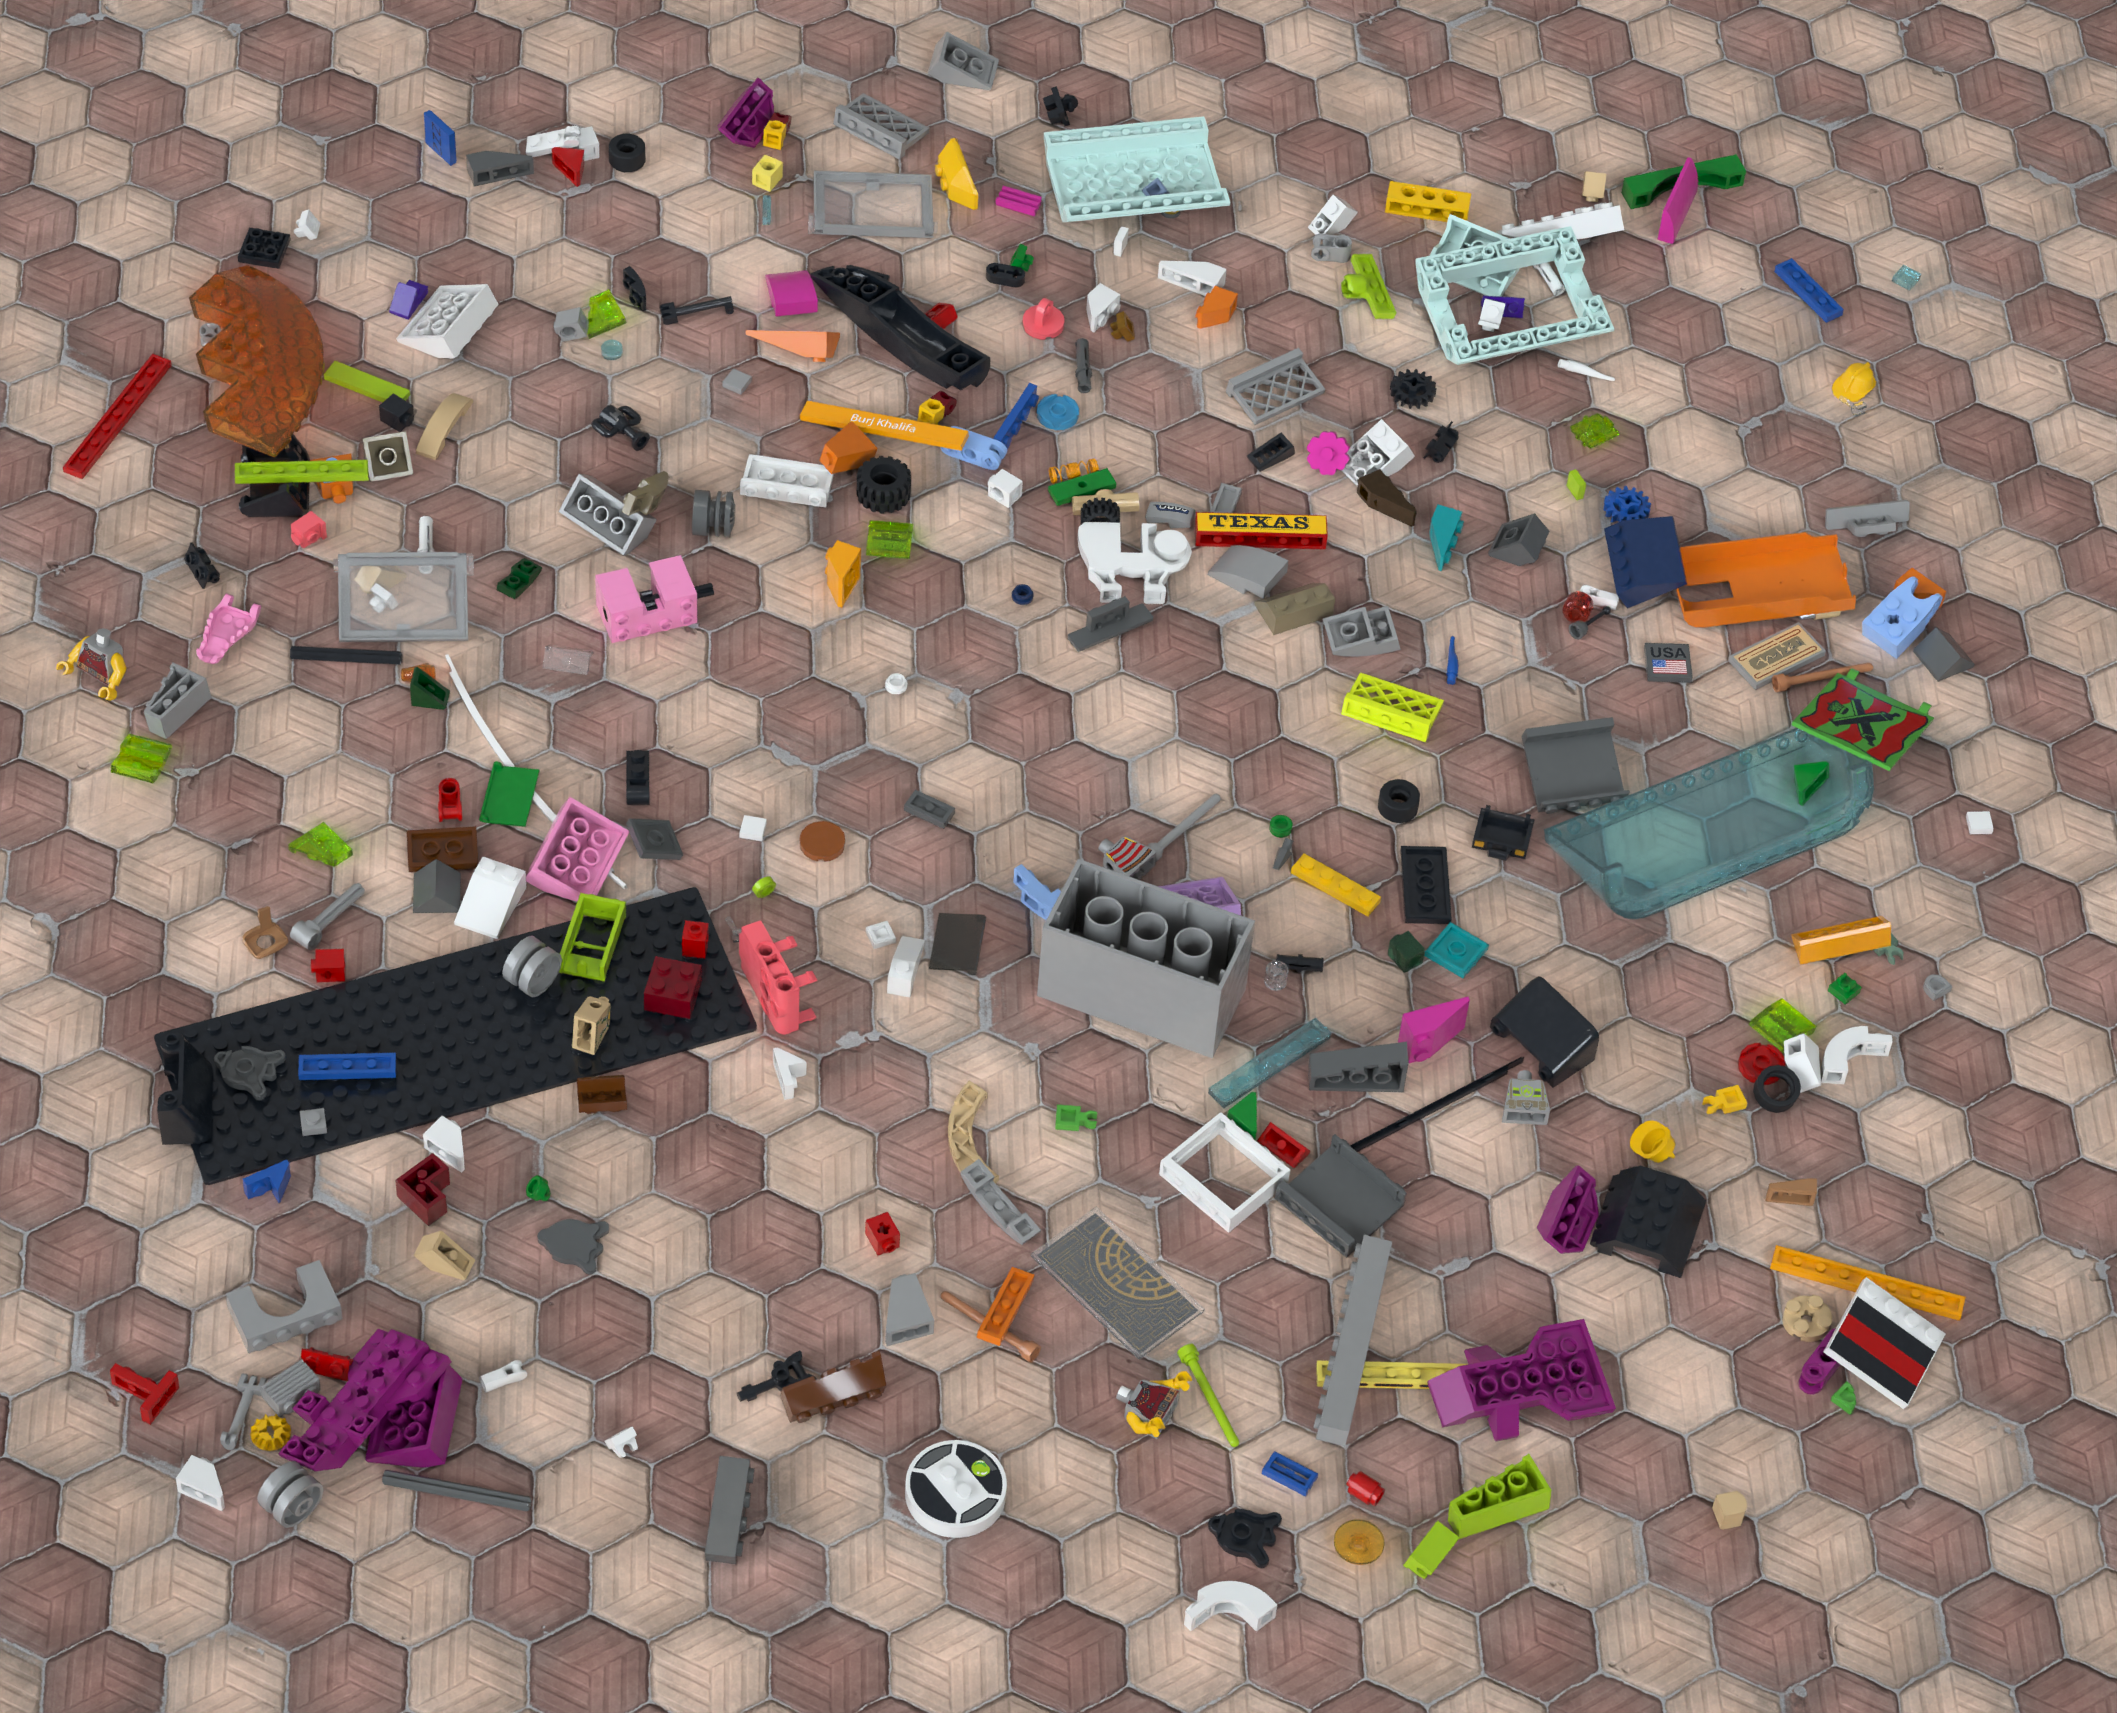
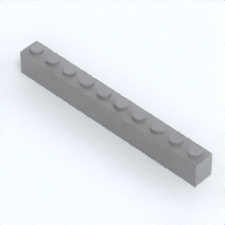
M1364 1235L1362 1243L1356 1244L1353 1257L1358 1258L1357 1262L1352 1261L1349 1276H1353V1281L1348 1280L1345 1294L1349 1295V1298L1343 1299L1340 1313L1345 1315L1344 1318L1339 1317L1336 1332L1340 1333V1337L1335 1336L1331 1350L1336 1352L1335 1356L1330 1355L1327 1370L1331 1371V1375L1325 1376L1322 1388L1327 1390L1326 1395L1321 1394L1318 1409L1322 1410V1414L1316 1415L1313 1427L1318 1429L1317 1440L1341 1446L1346 1444L1392 1241Z

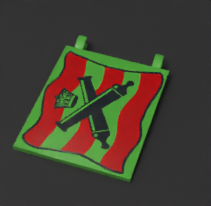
M1853 668L1850 669L1847 676L1837 673L1794 719L1792 726L1890 771L1933 722L1934 717L1928 715L1932 705L1923 702L1919 710L1869 688L1856 681L1859 671Z

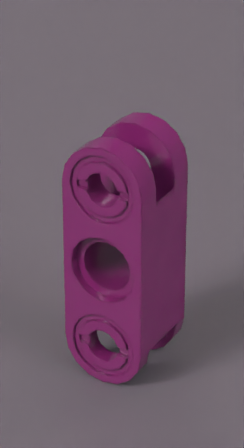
M1836 1328L1829 1331L1802 1368L1798 1385L1804 1393L1812 1395L1819 1393L1841 1365L1823 1352Z

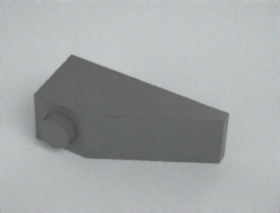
M482 151L466 155L467 171L473 186L534 174L533 157L529 155L495 151Z

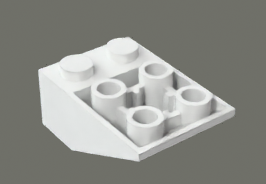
M1381 419L1350 447V450L1347 452L1350 460L1341 471L1358 486V479L1379 469L1386 476H1390L1401 470L1415 455L1409 446Z

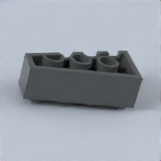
M1407 1042L1310 1053L1308 1063L1309 1090L1404 1092L1408 1070Z
M727 1456L719 1457L705 1548L706 1561L736 1564L737 1556L742 1557L744 1541H740L741 1533L746 1532L747 1517H744L745 1509L750 1506L751 1493L749 1492L750 1483L753 1484L755 1468H751L750 1459Z

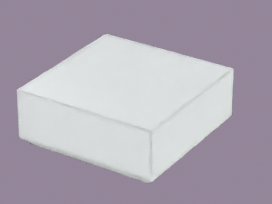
M1120 227L1114 240V255L1122 256L1127 245L1129 228Z
M1989 811L1967 812L1966 820L1970 834H1992L1993 825Z
M744 815L739 838L762 841L767 819Z
M888 921L866 927V934L874 949L896 943V937Z

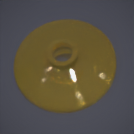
M1355 1519L1347 1521L1337 1529L1334 1536V1547L1338 1555L1345 1561L1355 1565H1366L1376 1561L1384 1550L1385 1542L1382 1532L1376 1525L1366 1520ZM1355 1545H1360L1362 1548H1357Z

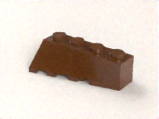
M880 1351L871 1353L872 1358L864 1362L860 1361L859 1358L850 1361V1364L845 1366L843 1370L839 1371L836 1368L827 1370L820 1375V1379L816 1380V1377L812 1376L783 1387L780 1397L790 1423L794 1421L798 1423L806 1422L813 1415L819 1413L827 1415L834 1412L837 1407L844 1406L849 1408L858 1404L859 1400L866 1398L874 1400L881 1397L886 1388V1380Z

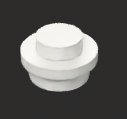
M891 674L885 681V688L891 694H901L907 689L908 683L902 674Z

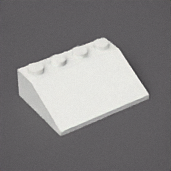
M488 284L439 286L396 340L401 344L437 358L453 359L471 341L472 336L482 327L485 320L493 314L494 309L499 304Z

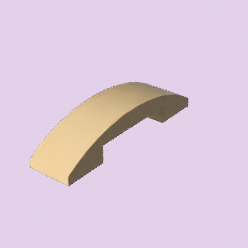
M452 393L445 398L428 422L417 446L416 454L436 460L445 447L446 437L459 417L465 416L473 403V399L456 393Z

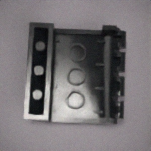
M1641 1165L1620 1170L1619 1174L1612 1177L1608 1188L1610 1192L1606 1194L1602 1206L1603 1210L1598 1217L1597 1229H1594L1590 1245L1597 1247V1252L1608 1256L1612 1255L1614 1246L1661 1260L1658 1268L1659 1272L1681 1278L1706 1200L1686 1179Z

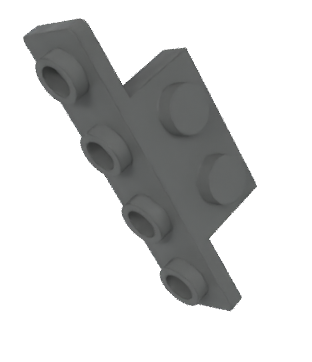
M1124 596L1088 611L1086 627L1068 634V640L1080 652L1153 621V615L1143 603L1129 608L1130 602Z

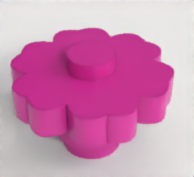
M1323 431L1319 437H1313L1307 446V450L1310 452L1307 456V461L1312 469H1319L1322 475H1334L1337 469L1343 470L1350 460V456L1347 454L1350 446L1346 438H1338L1337 433L1334 431Z

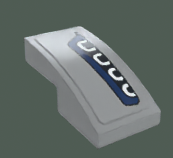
M1150 502L1145 518L1147 523L1168 522L1170 529L1191 528L1196 512L1195 509L1180 504Z

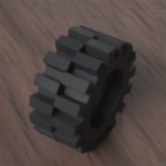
M1101 497V500L1094 498L1093 502L1088 500L1087 504L1084 503L1081 507V525L1084 522L1120 523V508L1116 502L1112 503L1111 499L1105 501V498Z

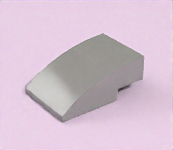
M1235 545L1231 546L1208 571L1207 575L1242 594L1250 591L1264 599L1287 573L1288 560L1259 548Z
M1388 606L1368 612L1366 607L1323 618L1333 655L1371 656L1401 650Z

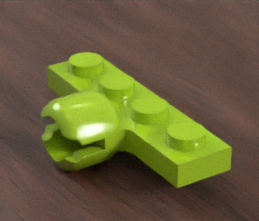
M1353 254L1351 263L1356 274L1344 276V280L1341 282L1343 296L1347 299H1366L1375 319H1394L1397 312L1372 254Z

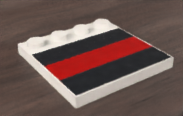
M1866 1277L1861 1281L1823 1352L1904 1409L1909 1405L1946 1334Z

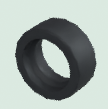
M1773 1065L1761 1072L1754 1083L1753 1093L1758 1104L1767 1111L1775 1113L1785 1112L1798 1099L1801 1084L1794 1071L1785 1066ZM1778 1077L1786 1081L1790 1087V1096L1784 1101H1777L1769 1097L1764 1090L1766 1079Z

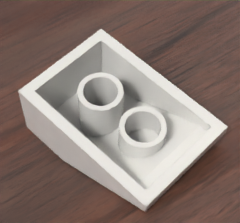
M482 857L471 877L454 925L498 939L526 890V871Z

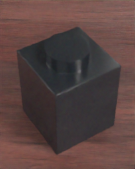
M392 394L379 405L380 421L398 432L410 426L414 421L413 405L395 394Z

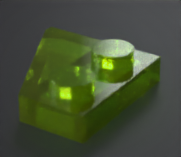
M610 290L590 297L587 331L589 339L627 323Z
M324 822L288 844L290 852L295 853L299 851L305 853L309 859L319 860L333 867L353 855L352 849Z

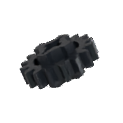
M1406 369L1405 374L1399 371L1398 376H1393V381L1390 384V395L1394 397V402L1401 401L1402 407L1407 404L1409 409L1412 406L1420 409V405L1427 407L1428 402H1433L1437 389L1435 388L1436 382L1432 381V376L1426 377L1425 371L1420 374L1417 369L1414 372Z

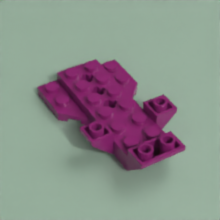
M1584 1319L1539 1327L1525 1354L1503 1358L1488 1345L1465 1349L1464 1353L1468 1365L1458 1366L1427 1381L1442 1428L1464 1424L1468 1419L1490 1415L1487 1420L1495 1442L1519 1436L1520 1409L1543 1405L1568 1421L1613 1413L1616 1409Z
M377 1329L353 1358L348 1372V1382L330 1403L326 1397L308 1390L293 1407L294 1412L311 1426L302 1437L293 1435L278 1453L279 1456L289 1461H295L313 1471L342 1468L388 1411L398 1408L397 1404L408 1400L413 1403L421 1400L452 1361L447 1355L430 1349L426 1342L393 1329L389 1332Z

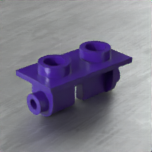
M1483 296L1481 298L1482 308L1484 300L1487 298L1506 303L1502 317L1523 318L1525 298Z

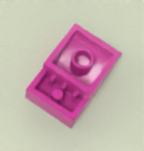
M807 270L765 275L771 305L774 307L776 317L818 312L816 291Z

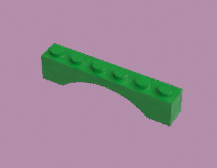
M1737 154L1694 163L1698 174V185L1713 186L1725 190L1743 186L1746 170ZM1683 166L1624 178L1621 193L1630 209L1649 206L1662 193L1673 189Z

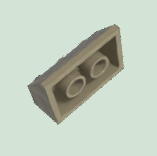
M1313 582L1254 602V605L1273 635L1333 616L1335 598L1325 583Z

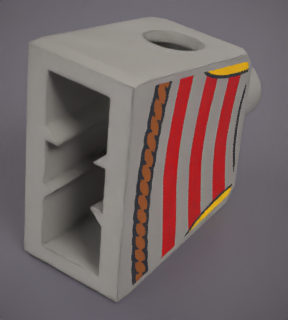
M1127 836L1122 837L1116 844L1108 839H1104L1099 846V850L1104 853L1103 867L1140 880L1155 866L1156 851Z

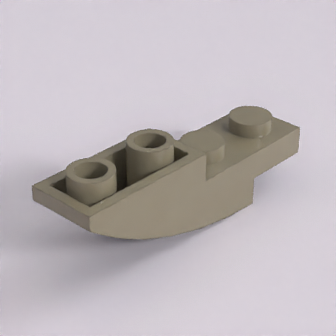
M663 471L641 480L637 490L628 492L624 497L622 512L628 516L639 511L646 516L654 512L660 505L667 487L668 473Z

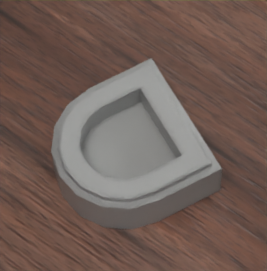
M1932 974L1925 979L1923 989L1935 1001L1951 992L1952 985L1942 976Z

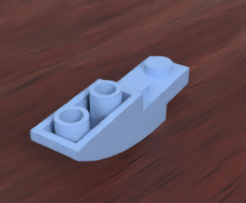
M1020 864L1014 868L1013 883L1022 891L1021 902L1035 914L1047 920L1061 891L1056 889L1051 893L1046 885H1042L1036 879L1031 870H1027Z

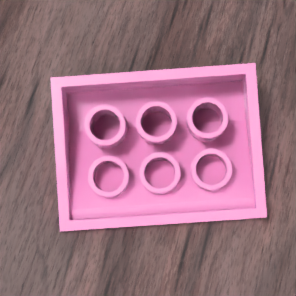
M569 797L560 808L526 874V882L544 892L576 902L580 893L597 896L629 834V830Z

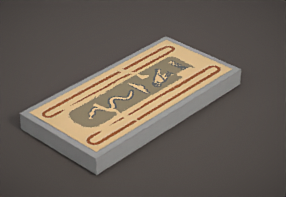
M1798 622L1730 655L1728 661L1756 690L1771 683L1773 675H1787L1825 656L1826 650Z

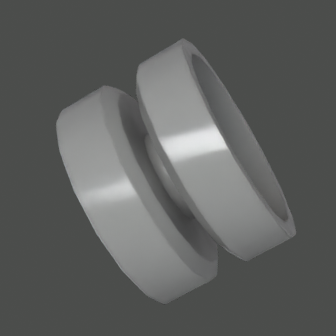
M528 936L521 940L508 955L503 966V978L511 984L519 986V989L530 997L539 996L546 991L557 977L561 968L562 957L552 948L546 947L536 937Z
M292 1461L283 1464L271 1473L260 1488L257 1500L262 1508L273 1514L276 1521L282 1526L289 1528L301 1523L314 1511L322 1498L324 1489L319 1481L308 1475L306 1469L299 1463Z

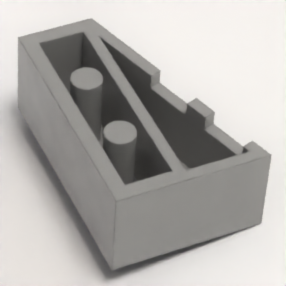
M173 662L170 665L168 676L164 677L161 681V688L158 692L154 693L144 710L149 731L165 739L171 736L212 698L205 677Z

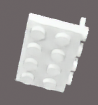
M749 454L744 476L740 482V495L826 507L834 474H831L824 465Z

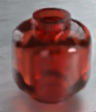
M1572 592L1568 595L1563 605L1562 612L1564 617L1571 623L1577 620L1585 622L1593 610V600L1584 592Z

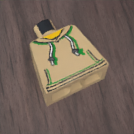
M587 997L575 1013L572 1048L595 1055L609 1028L611 1002L608 998Z

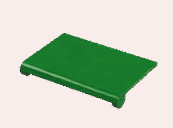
M495 761L479 821L526 827L540 770L503 766L501 762Z

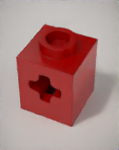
M685 920L682 936V956L705 959L709 941V923Z
M315 949V959H311V973H316L317 983L345 982L344 949Z
M888 1212L866 1220L865 1234L877 1256L883 1253H891L900 1247V1232Z

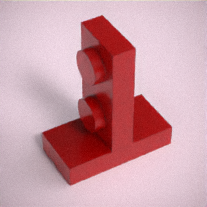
M115 1363L110 1369L113 1385L144 1400L140 1406L142 1421L150 1425L179 1389L178 1375L170 1370L157 1385L154 1380L136 1374L130 1367H122Z

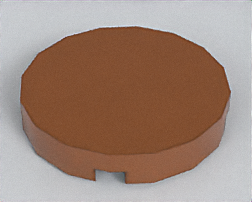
M818 821L807 825L802 830L799 838L801 851L806 857L814 861L820 859L826 862L836 859L843 853L845 848L844 832L839 826L827 821Z

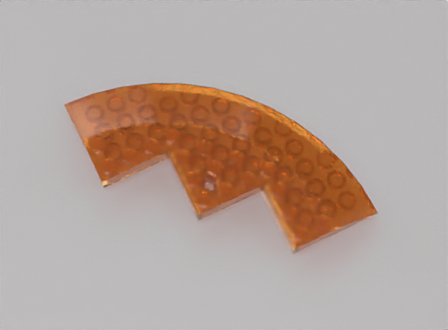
M246 265L214 274L189 297L195 318L208 323H215L223 328L196 353L201 374L231 385L203 411L209 432L276 457L292 440L291 436L294 431L298 432L302 427L301 422L304 418L308 417L311 405L316 402L319 385H322V373H324V347L319 328L302 300L286 285L269 274Z

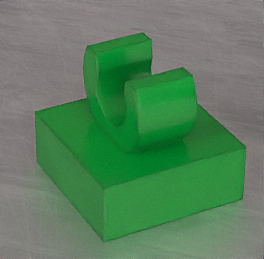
M1020 243L1012 255L1009 265L1028 271L1029 266L1033 264L1034 257L1026 254L1027 246Z
M1843 973L1829 985L1828 992L1846 1005L1861 992L1862 987L1855 980L1847 976L1846 973Z

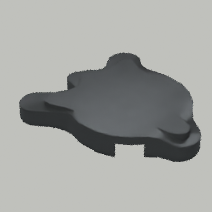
M242 1046V1050L233 1053L232 1050L218 1052L214 1057L215 1066L220 1070L225 1083L235 1089L250 1092L256 1100H262L266 1097V1088L263 1081H274L277 1078L275 1068L286 1060L285 1053L282 1050L265 1052L250 1046Z
M566 1219L553 1224L549 1228L542 1229L538 1233L537 1239L538 1243L549 1251L555 1261L576 1265L586 1274L591 1275L597 1269L594 1259L603 1252V1244L596 1242V1240L609 1233V1224L605 1221L588 1224L579 1220Z

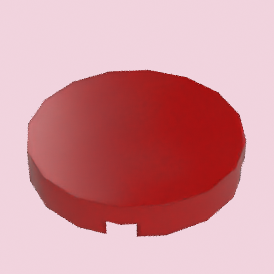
M1753 1043L1747 1045L1741 1051L1738 1067L1744 1078L1755 1083L1764 1069L1773 1065L1785 1066L1786 1062L1781 1051L1773 1045L1767 1044L1766 1046L1761 1045V1043ZM1770 1077L1766 1079L1764 1085L1776 1083L1780 1078Z

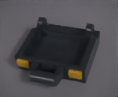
M1486 805V808H1481L1472 848L1485 850L1488 857L1507 861L1509 856L1526 859L1535 819L1530 818L1531 814H1526V817L1490 810V805Z

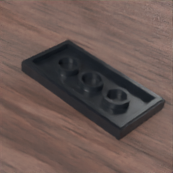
M1401 846L1400 857L1405 923L1449 924L1452 921L1447 848Z

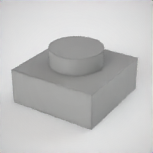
M324 1108L300 1111L303 1136L327 1133Z

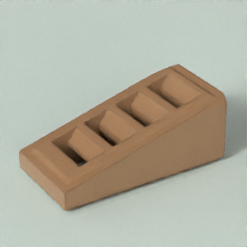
M1817 1178L1770 1183L1765 1201L1813 1206L1817 1194Z

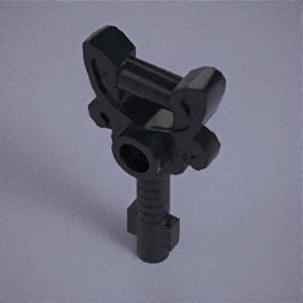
M797 1351L789 1356L785 1362L779 1360L774 1362L771 1372L772 1378L754 1386L749 1384L741 1387L742 1391L737 1392V1397L740 1402L746 1399L749 1402L756 1399L758 1394L776 1387L779 1391H782L783 1387L814 1375L806 1373L801 1364L802 1352ZM790 1369L794 1370L798 1379H794L790 1375Z

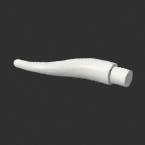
M1560 359L1558 362V367L1564 368L1567 371L1615 381L1614 377L1602 374L1582 363Z

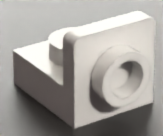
M1485 298L1478 323L1482 325L1483 330L1494 332V329H1499L1506 303Z

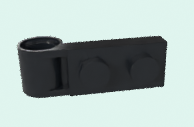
M626 751L627 805H650L649 751Z

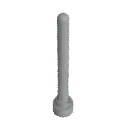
M1213 794L1158 843L1154 842L1147 845V847L1156 851L1155 862L1162 857L1163 849L1220 801L1219 794Z

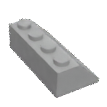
M578 474L558 511L624 556L647 539L657 520L650 514L646 516L640 511L630 516L622 512L624 497L593 476Z

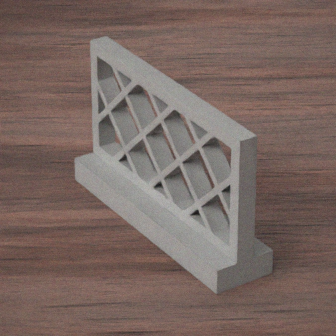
M864 93L846 106L840 104L835 110L834 125L899 160L904 157L906 149L929 133V128ZM865 102L869 105H861V103ZM863 112H873V114H863ZM879 120H889V123H880ZM893 121H901L903 123H894ZM896 129H905L906 132H896ZM910 129H916L919 132H910Z
M1297 348L1229 379L1225 392L1230 398L1234 396L1256 425L1323 394L1325 388L1302 359V351ZM1300 366L1305 374L1304 376L1293 374L1292 370ZM1278 376L1288 378L1287 384L1276 382L1275 378ZM1290 379L1301 381L1302 387L1298 388L1289 385ZM1305 383L1314 385L1316 390L1304 389ZM1258 385H1269L1271 386L1270 391L1266 392L1258 390ZM1273 387L1284 389V396L1273 394ZM1287 392L1299 393V398L1292 399L1286 397ZM1241 393L1253 394L1252 400L1244 399ZM1259 395L1268 398L1267 404L1256 402L1255 396ZM1270 399L1282 401V405L1279 407L1269 405ZM1253 407L1264 409L1265 413L1257 417L1252 409Z

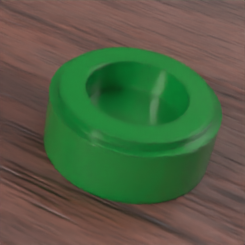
M1285 815L1274 816L1270 820L1269 830L1271 834L1279 838L1289 836L1292 832V820Z

